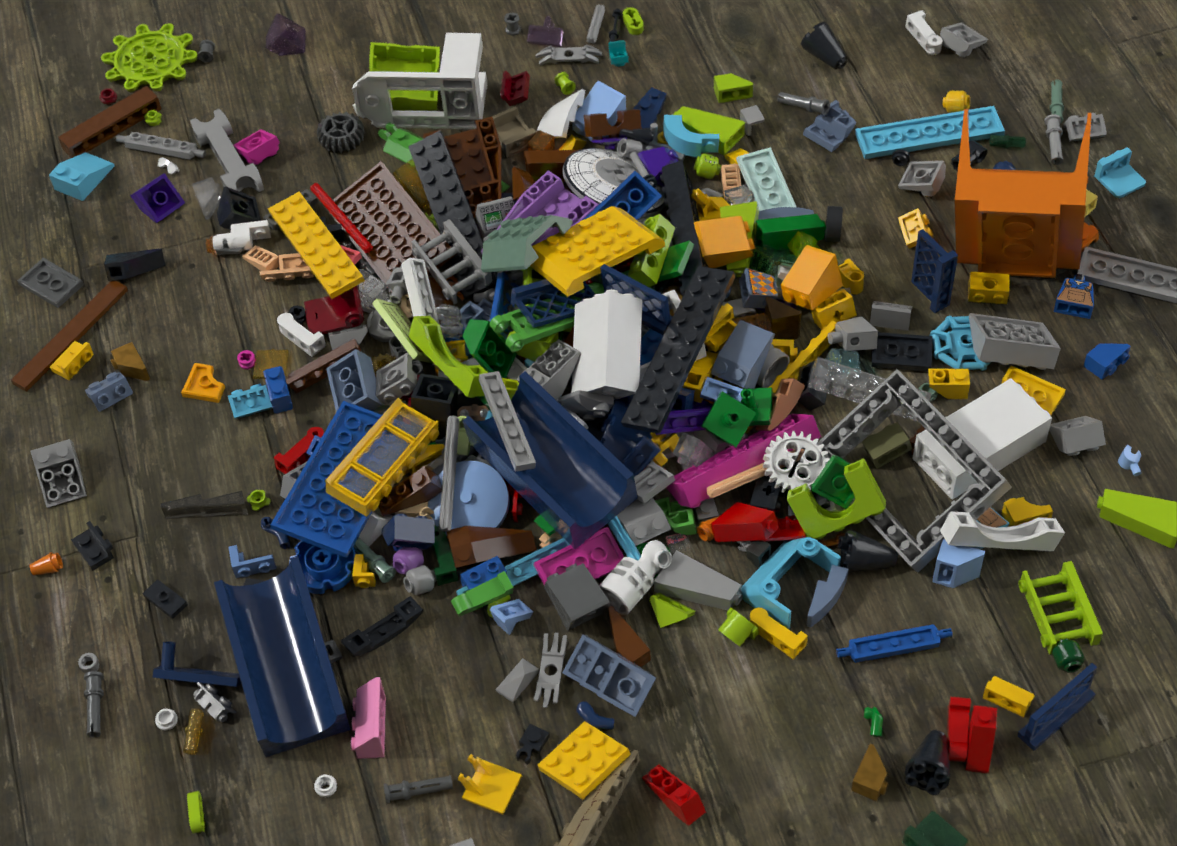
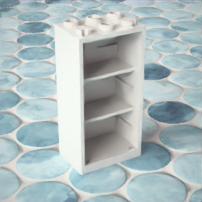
M1010 378L947 416L946 419L997 471H1000L1046 442L1052 417L1048 411L1042 409L1033 397H1030L1023 390L1020 384ZM927 430L916 435L913 460L952 500L966 492L970 485L979 484Z

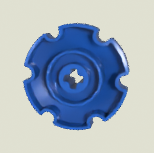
M300 541L295 546L296 555L291 556L290 559L298 556L310 593L324 594L326 589L337 591L352 579L351 570H353L356 554L354 547L346 558L304 541Z

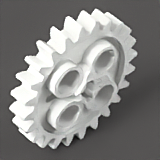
M792 431L789 437L785 432L783 439L777 436L776 442L771 441L770 447L766 448L765 453L767 454H764L763 457L765 461L763 468H767L765 475H771L769 482L776 481L775 488L783 487L782 493L787 489L791 490L805 483L810 488L830 460L826 458L828 451H822L824 444L818 446V438L813 441L810 440L811 434L805 438L803 437V432L796 436V433ZM787 449H793L795 453H791ZM801 449H804L805 451L792 478H789L788 475L792 470L793 464H795ZM806 457H811L814 461H808ZM779 465H784L787 469L783 470L779 468ZM797 474H804L806 478H800Z

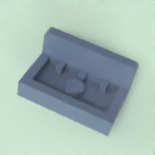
M120 372L110 373L106 376V379L90 384L89 388L85 390L98 411H102L133 394L125 376Z

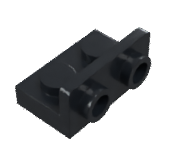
M89 521L86 523L89 529L71 539V541L91 570L94 571L114 558L111 552L114 548L108 539L104 540L102 538L104 534L99 526L96 525L94 527Z

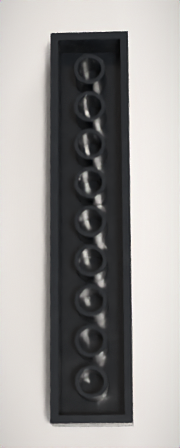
M683 160L663 166V174L660 175L664 186L662 189L665 196V205L669 209L666 213L669 221L675 227L671 239L673 246L686 241H691L694 244L683 274L678 276L679 282L682 285L680 286V292L683 297L697 267H708L702 256L694 222L700 221L696 201L691 196L694 188Z

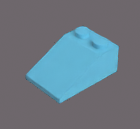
M85 152L59 163L49 174L54 190L83 201L115 165Z

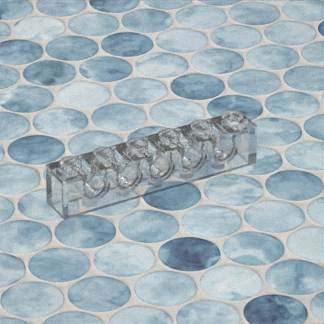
M818 357L811 369L808 387L854 401L855 403H861L886 379ZM917 389L930 402L931 393ZM903 405L899 406L892 413L893 415L917 421Z

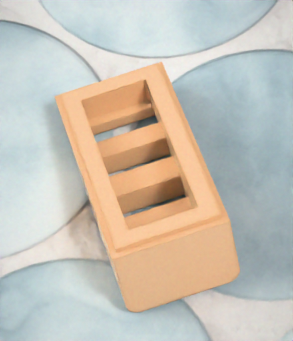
M722 165L721 181L725 201L742 200L739 165Z
M256 245L242 256L244 260L260 271L276 270L279 267V256Z

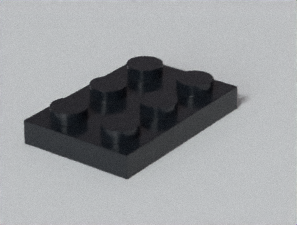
M878 332L877 349H872L871 367L928 372V369H931L933 336Z

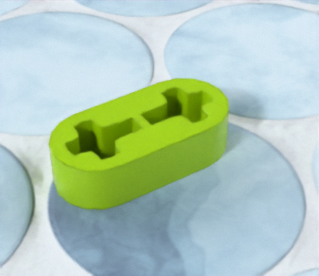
M626 8L623 11V21L629 33L632 35L641 34L644 30L643 21L635 8Z
M200 791L187 793L191 831L193 834L204 832V814Z

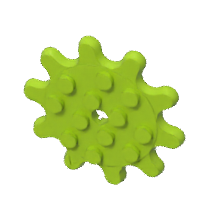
M145 24L138 25L135 36L127 38L118 35L114 37L113 43L118 49L115 52L105 53L101 56V60L105 64L114 65L111 70L105 73V77L110 82L125 79L124 88L128 92H134L142 84H149L154 91L158 92L162 90L163 81L168 80V78L183 80L186 77V70L181 66L197 60L198 55L196 51L184 49L192 43L193 37L189 33L173 36L174 26L172 24H164L158 31H150Z

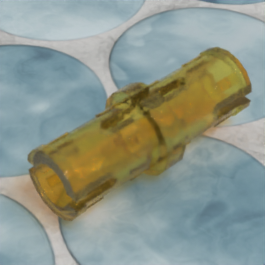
M191 709L188 726L185 727L184 731L186 739L183 752L189 755L197 753L199 737L202 736L201 724L204 712L200 709Z

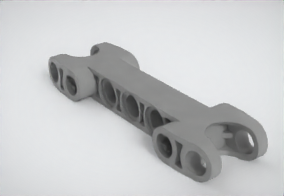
M220 109L213 111L214 118L209 122H200L196 118L190 120L199 145L203 146L209 143L226 173L220 176L223 187L227 186L237 191L247 187H252L258 192L264 190L255 164L251 163L245 166L228 138V135L233 134V130L227 117Z

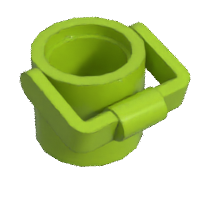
M733 608L727 611V619L718 629V631L739 647L747 637L754 640L759 634V628Z

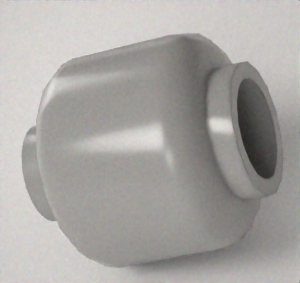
M425 565L408 570L403 580L404 586L409 593L411 592L415 596L433 590L436 575L433 570H430Z

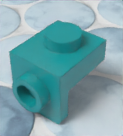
M625 41L609 42L608 48L611 64L623 66L625 63H629Z

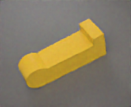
M755 608L751 611L750 622L759 628L758 635L793 660L807 646L808 635L802 631L797 635L771 618L763 608Z

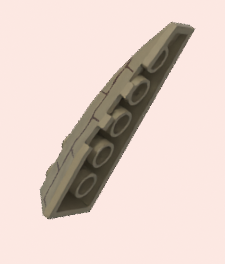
M633 750L630 753L631 755L586 797L571 822H567L564 826L561 841L556 842L554 846H595L639 763V751Z

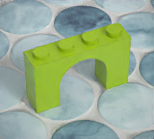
M864 458L845 466L844 475L855 495L854 502L845 510L835 512L822 508L817 503L807 483L788 491L787 501L807 537L816 540L822 539L827 533L841 531L846 525L860 523L865 517L879 515L886 509V500Z

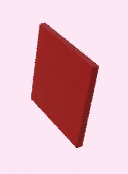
M788 516L780 519L776 517L779 529L763 541L805 538V533L798 519L791 520Z

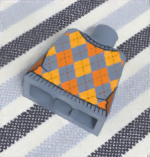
M745 268L739 280L744 308H765L767 296L775 300H784L782 289L777 288L774 276Z

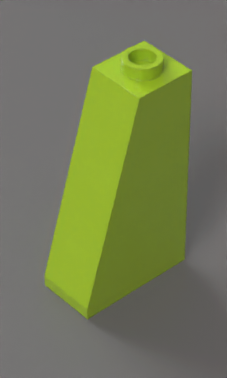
M682 106L673 114L682 115L683 126L690 132L697 134H719L718 153L725 155L745 135V122L742 120Z
M757 201L720 207L721 218L742 216L744 222H748L750 227L748 237L752 238L754 242L756 221L759 217ZM751 257L727 264V271H734L736 277H741L745 268H749Z
M1105 489L1103 497H1098L1097 508L1100 509V518L1174 549L1177 542V502Z

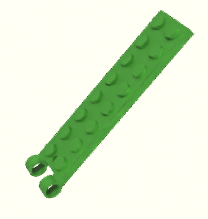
M629 270L622 272V274L628 276ZM596 282L588 284L595 294L604 293L602 284ZM564 293L559 295L567 298V296ZM571 296L570 299L581 302L582 298ZM546 299V300H543V301H546V302H549V303H550V302H551V299ZM554 301L553 304L564 306L565 303ZM568 304L567 308L575 309V306ZM538 305L536 309L547 311L545 307ZM520 309L493 317L489 325L497 334L504 332L510 326L516 333L511 334L506 339V345L512 352H517L525 344L574 327V317L533 328ZM552 309L550 310V313H553V314H559V313H561V312L556 311V310H552ZM533 314L535 320L543 318V316Z

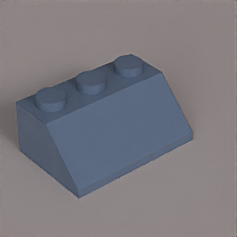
M355 349L326 368L336 412L343 401L370 411H374L382 406V402L376 397V377L371 357Z

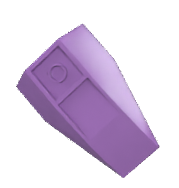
M548 170L520 196L503 221L519 217L522 219L529 216L554 215L571 219L573 221L571 226L584 220L599 204L587 196L581 200L564 188L561 178ZM557 227L548 228L531 246L559 233V229Z

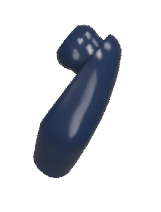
M270 517L262 518L261 528L276 536L282 549L289 548V536L271 529L270 524L273 519Z
M582 701L577 705V713L585 722L596 729L613 730V718L597 715L588 702Z

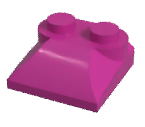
M261 129L233 146L238 153L246 157L249 164L254 163L258 165L266 157L274 156L279 150V140L277 136Z

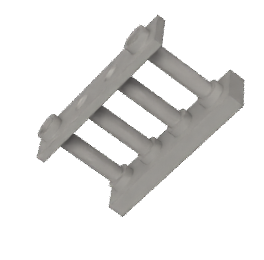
M449 219L443 222V234L420 247L415 240L411 241L413 247L411 252L416 259L424 260L427 270L443 289L442 293L447 300L450 299L453 304H456V293L477 280H482L485 285H488L492 282L491 272H482L481 258ZM446 240L452 241V248L431 260L425 254ZM456 253L463 255V261L442 273L435 267ZM467 266L473 268L474 274L452 287L446 281L447 278Z

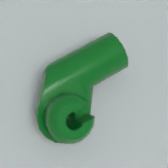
M866 707L864 718L871 719L872 721L870 736L881 737L883 717L876 707Z

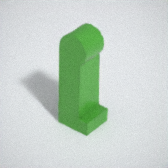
M505 571L497 574V577L456 596L451 600V603L458 616H462L513 594L514 587Z

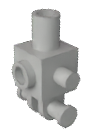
M402 266L393 268V272L386 283L387 287L392 290L389 299L395 304L400 303L403 294H408Z

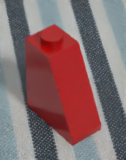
M736 502L711 523L714 538L717 542L766 540L779 529L774 511Z
M974 705L968 728L965 771L989 773L996 733L997 708Z

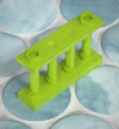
M1072 561L1064 562L1059 574L1031 580L1027 570L1022 572L1021 580L1018 582L1019 589L1026 596L1041 633V643L1044 648H1047L1049 655H1052L1053 648L1062 639L1072 640L1085 637L1086 639L1088 638L1091 646L1100 643L1103 632ZM1056 583L1065 584L1067 592L1038 598L1034 589ZM1068 600L1073 602L1075 607L1072 611L1045 616L1042 608L1045 605ZM1076 618L1081 621V629L1053 634L1049 625Z

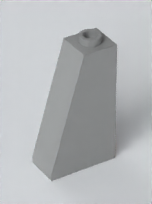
M677 550L672 556L669 567L662 569L654 580V592L727 611L733 608L734 605L737 606L743 597V594H741V584Z

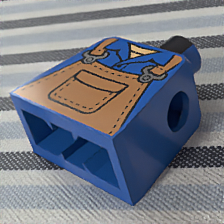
M1076 274L1073 279L1066 278L1056 298L1053 312L1090 319L1094 307L1093 284L1086 282L1085 276L1082 274Z

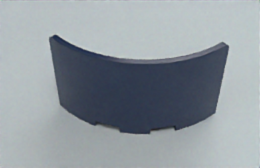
M615 399L609 414L605 415L601 428L603 436L599 442L622 462L645 435L651 440L653 437L650 435L651 432L623 427L621 421L629 406Z

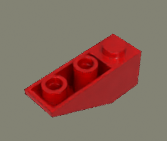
M657 765L642 777L643 781L672 813L688 826L706 813L699 794L661 765Z

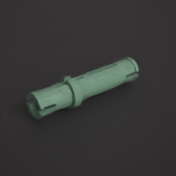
M1055 80V85L1054 81L1051 82L1050 111L1052 114L1059 115L1062 123L1064 111L1062 103L1063 83L1061 80Z

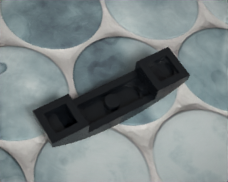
M410 596L395 605L394 612L362 632L357 629L343 638L341 643L353 657L368 653L402 633L423 613V609Z

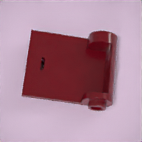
M358 285L333 299L327 296L304 302L308 331L312 334L318 331L321 334L357 327L364 322Z

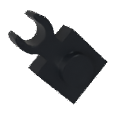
M529 724L519 741L520 746L523 748L519 749L516 753L517 761H519L522 755H526L525 764L528 765L531 762L533 752L540 754L550 737L549 732Z

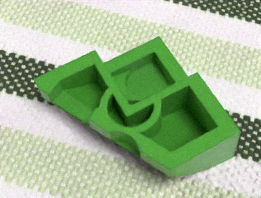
M669 497L655 500L663 510L670 527L675 532L684 535L697 534L693 508L681 506L677 501L670 502Z

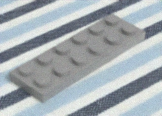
M1085 246L1080 269H1078L1077 273L1084 275L1085 281L1177 303V268Z

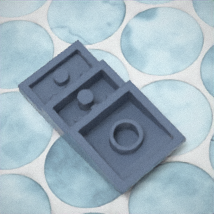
M584 634L581 636L562 672L579 682L580 685L596 693L597 696L634 717L638 714L656 680V677Z

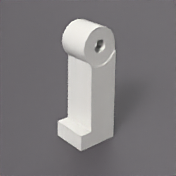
M921 10L907 15L906 28L927 53L931 55L939 54L942 38L936 35L925 22L926 14Z
M283 313L278 316L277 323L279 324L280 332L311 357L326 346L323 334L319 331L312 334L296 322L292 314Z

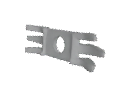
M551 45L537 53L536 58L546 56L539 61V66L548 62L556 64L563 61H581V63L591 61L599 64V59L592 55L602 56V52L590 45L569 48H554ZM566 52H572L574 54L571 57L564 56Z
M544 633L539 679L533 700L538 702L542 694V688H545L543 708H547L549 705L552 689H554L553 704L558 702L567 635H563L561 650L558 652V633H554L552 648L549 652L548 634ZM555 666L557 672L550 676L545 673V668Z

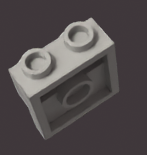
M408 353L376 371V397L385 406L392 405L398 397L411 394L417 384V374L412 370V357Z

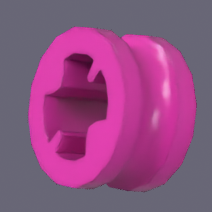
M244 350L237 356L239 366L242 369H251L256 364L255 355L250 350Z

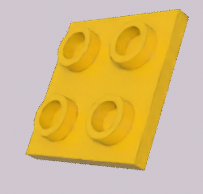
M470 754L467 760L473 765L476 772L472 779L469 776L465 778L462 773L459 775L458 780L466 789L462 799L503 815L520 782L522 774L482 760L479 757L475 759Z

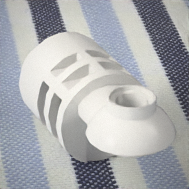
M654 540L646 544L638 561L630 557H624L599 585L610 601L608 607L612 605L620 615H628L654 584L653 577L660 573L662 569L669 567L672 556L662 542Z

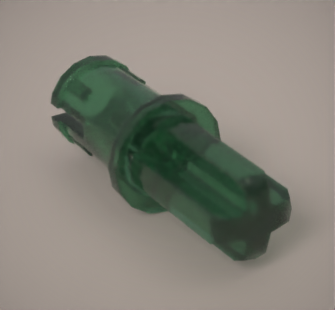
M990 134L989 146H1003L1005 148L1025 147L1026 138L1009 136V134Z

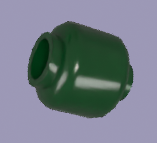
M1062 639L1057 642V645L1052 650V655L1058 669L1066 673H1073L1081 669L1085 658L1078 642Z

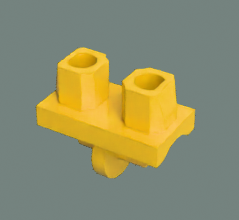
M650 433L653 437L652 441L656 444L658 443V446L661 447L660 452L652 459L657 465L663 466L668 461L662 453L668 447L674 455L683 450L676 433L671 434L662 442L661 440L667 436L666 434L656 435L655 433Z

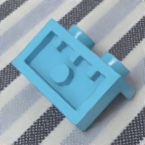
M256 384L246 391L242 389L231 392L232 395L228 396L234 419L272 409L266 385Z

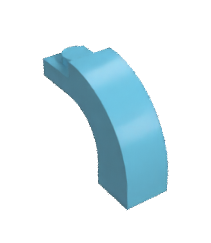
M664 115L663 135L671 148L679 153L693 157L701 156V152L718 153L719 134H697L690 132L683 126L682 115Z

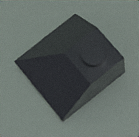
M227 186L223 188L217 209L219 226L231 230V224L261 221L255 197Z

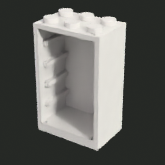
M606 290L603 294H596L592 298L583 299L582 302L575 304L573 348L580 351L581 354L572 372L571 393L582 390L614 396V400L636 393L640 378L642 299L634 297L633 294H620L617 290Z

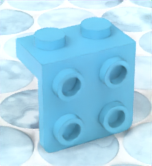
M1128 147L1118 150L1106 158H1101L1096 167L1094 177L1116 198H1122L1146 185V180L1129 165L1132 151Z

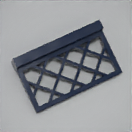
M922 229L918 231L911 282L931 301L930 309L937 313L950 305L958 254L954 250L947 253Z
M603 264L600 269L604 293L606 290H617L620 294H633L634 297L642 299L641 324L664 336L673 318L670 315L668 297Z
M545 279L512 288L510 303L514 308L518 307L532 327L535 328L574 317L575 309L567 308V305L575 306L580 301L570 299L571 296L582 298V302L583 299L592 298L596 294L584 281V293L576 292L567 298L559 295L563 293ZM551 299V302L549 303L542 300ZM554 301H558L565 304L564 306H560L553 303ZM534 304L533 308L525 305ZM537 305L545 307L547 311L536 309ZM551 309H552V310H556V311H559V312H561V313H559V314H553V313H550V310H551ZM533 314L543 316V318L535 320Z
M1091 663L1030 716L1029 723L1018 732L1017 736L1033 751L1094 699L1096 694L1090 687L1097 666Z

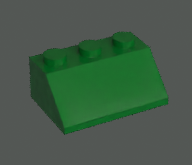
M470 319L463 334L470 354L488 373L499 371L501 378H507L517 352H512L509 349L504 337L501 334L495 333L490 327L489 321Z

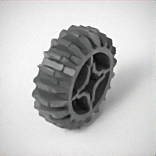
M347 111L345 113L339 112V114L333 113L332 116L326 115V119H321L317 129L318 141L322 147L328 151L332 150L334 153L340 151L341 154L345 150L349 152V149H355V146H359L360 142L363 141L365 133L363 123L359 117L354 116V113L348 114Z

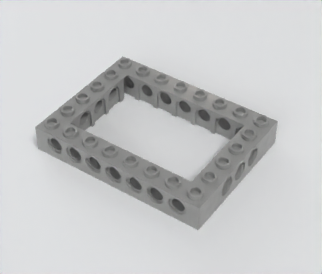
M897 369L828 432L817 445L824 444L822 451H828L826 458L830 459L834 454L843 459L899 406L903 405L979 483L970 485L967 488L968 491L957 501L951 502L952 505L940 516L937 515L935 517L936 520L925 530L922 529L917 534V541L887 509L879 515L866 517L900 556L918 573L939 554L942 541L945 539L940 529L950 512H966L973 519L977 520L1012 487Z

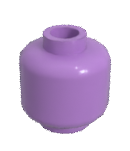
M402 547L393 556L394 568L398 573L406 575L408 570L422 566L424 562L422 550L413 547Z

